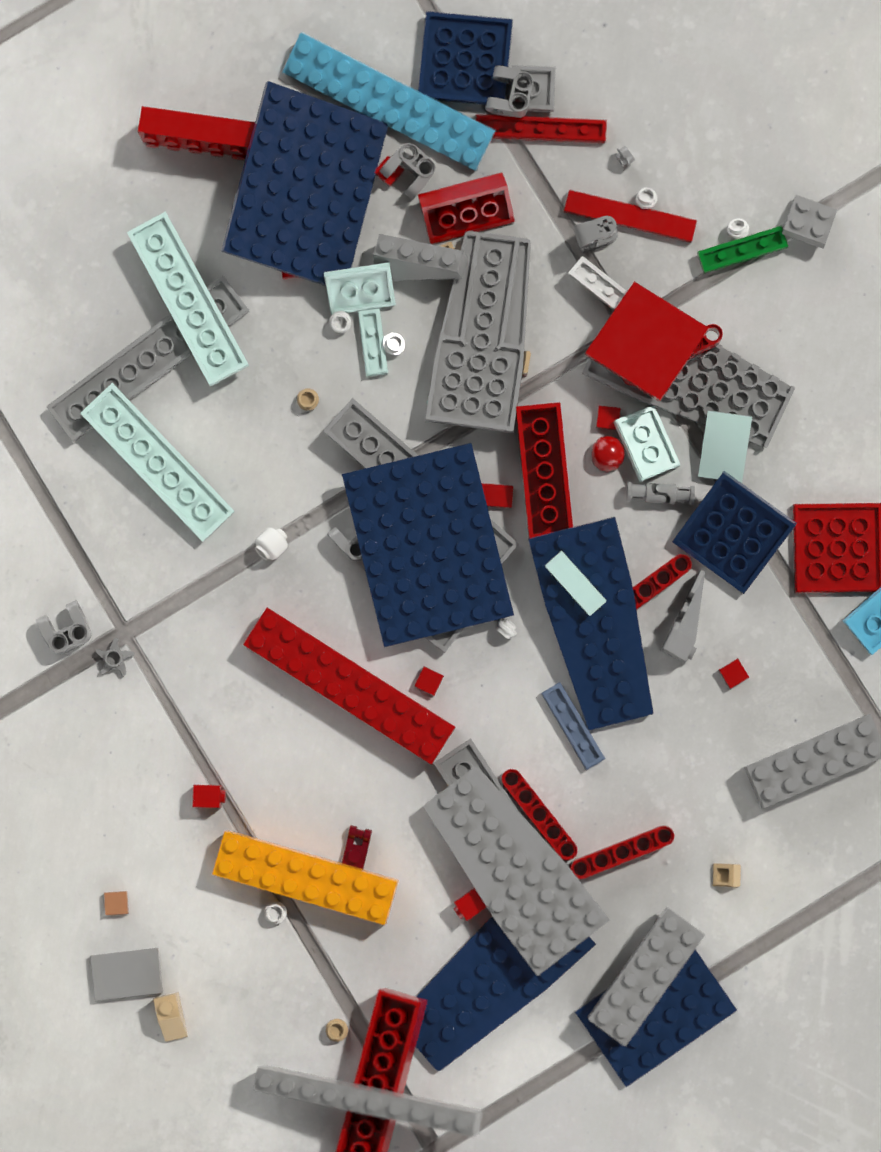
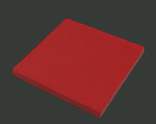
M634 281L585 352V355L660 402L709 331V327Z
M881 503L793 504V521L797 523L793 529L795 593L876 592L881 587Z

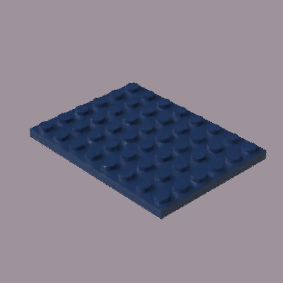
M267 81L263 90L221 252L326 286L324 272L351 268L376 175L375 170L379 164L388 129L387 123Z
M472 443L342 474L384 648L514 616Z

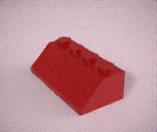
M503 172L418 194L430 244L464 236L467 231L479 232L515 222L508 186Z

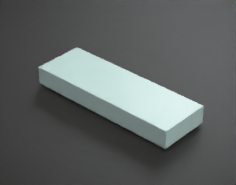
M380 309L358 311L366 377L388 374L386 353L382 344L384 338Z
M562 550L545 565L589 616L607 601Z

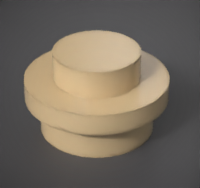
M303 389L297 396V403L301 409L310 411L317 407L319 396L313 389Z
M333 1019L326 1026V1035L332 1041H342L348 1034V1026L341 1019Z

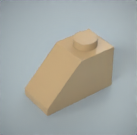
M179 992L154 998L158 1023L165 1041L188 1037Z

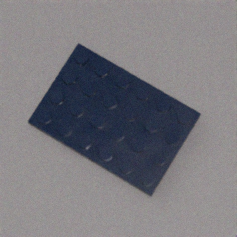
M695 949L626 1046L587 1018L605 991L577 1009L575 1013L625 1087H628L735 1013L737 1009Z

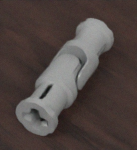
M628 482L627 501L645 500L646 503L666 504L683 502L694 505L695 486L677 487L676 484L656 483L638 485Z

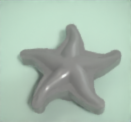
M114 638L110 650L102 651L96 649V653L105 660V666L100 671L102 674L116 668L121 671L123 676L126 675L124 661L127 657L135 655L132 651H121L118 646V638Z

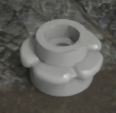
M626 146L621 149L617 148L618 154L615 156L621 165L627 164V166H631L630 163L635 159Z

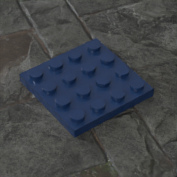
M426 11L418 91L439 101L486 105L489 97L505 99L507 83L496 81L492 77L495 66H509L513 19Z
M723 471L672 542L741 593L745 594L797 523L730 474Z

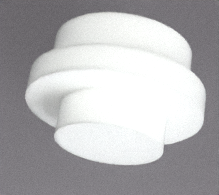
M642 188L636 194V204L643 209L653 208L657 203L655 191L651 188Z
M743 219L732 220L727 228L728 235L734 239L744 238L750 231L749 225Z
M337 311L330 317V327L337 333H344L351 326V318L346 312Z
M396 333L386 335L382 343L384 350L390 355L401 353L405 345L403 338Z
M500 619L498 621L499 625L496 629L504 637L510 639L512 636H516L517 632L515 629L517 627L509 619L505 621Z
M277 901L269 903L265 908V918L272 924L283 922L287 916L285 905Z

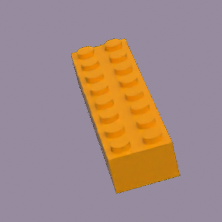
M230 830L224 831L212 873L215 876L382 925L387 924L399 883L398 879Z

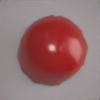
M604 436L596 440L592 447V462L599 470L604 472L616 471L623 464L625 449L618 438Z

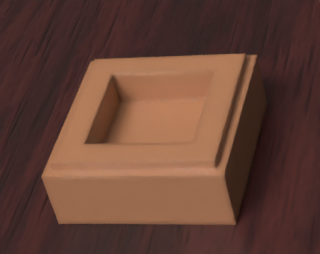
M128 891L104 893L105 915L129 914Z

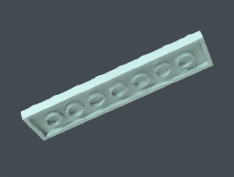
M166 211L128 231V236L210 387L248 367V362Z
M113 383L80 413L202 542L235 512Z

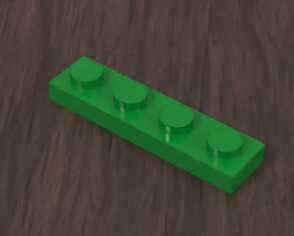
M782 225L698 251L697 255L703 274L788 248L786 237L782 234Z

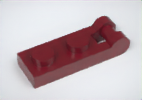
M350 825L342 860L343 864L364 869L373 830L357 829V826ZM355 838L363 839L362 846L354 844Z

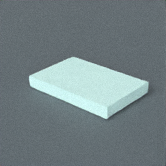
M389 262L324 272L331 315L337 311L350 313L396 305Z
M652 405L613 422L639 482L680 466V462L655 406Z
M708 410L698 477L718 479L723 471H725L742 483L752 416Z

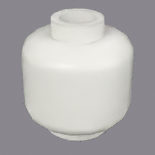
M267 528L255 540L256 552L264 560L277 559L288 548L287 535L279 528L277 530Z

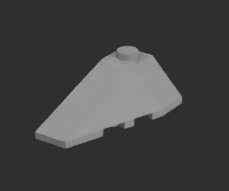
M703 570L699 571L660 650L682 662H686L687 658L691 660L697 649L693 646L696 642L705 571Z

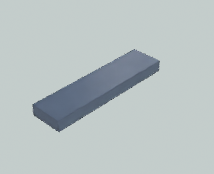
M561 682L542 692L541 695L584 768L588 770L605 760L604 755Z

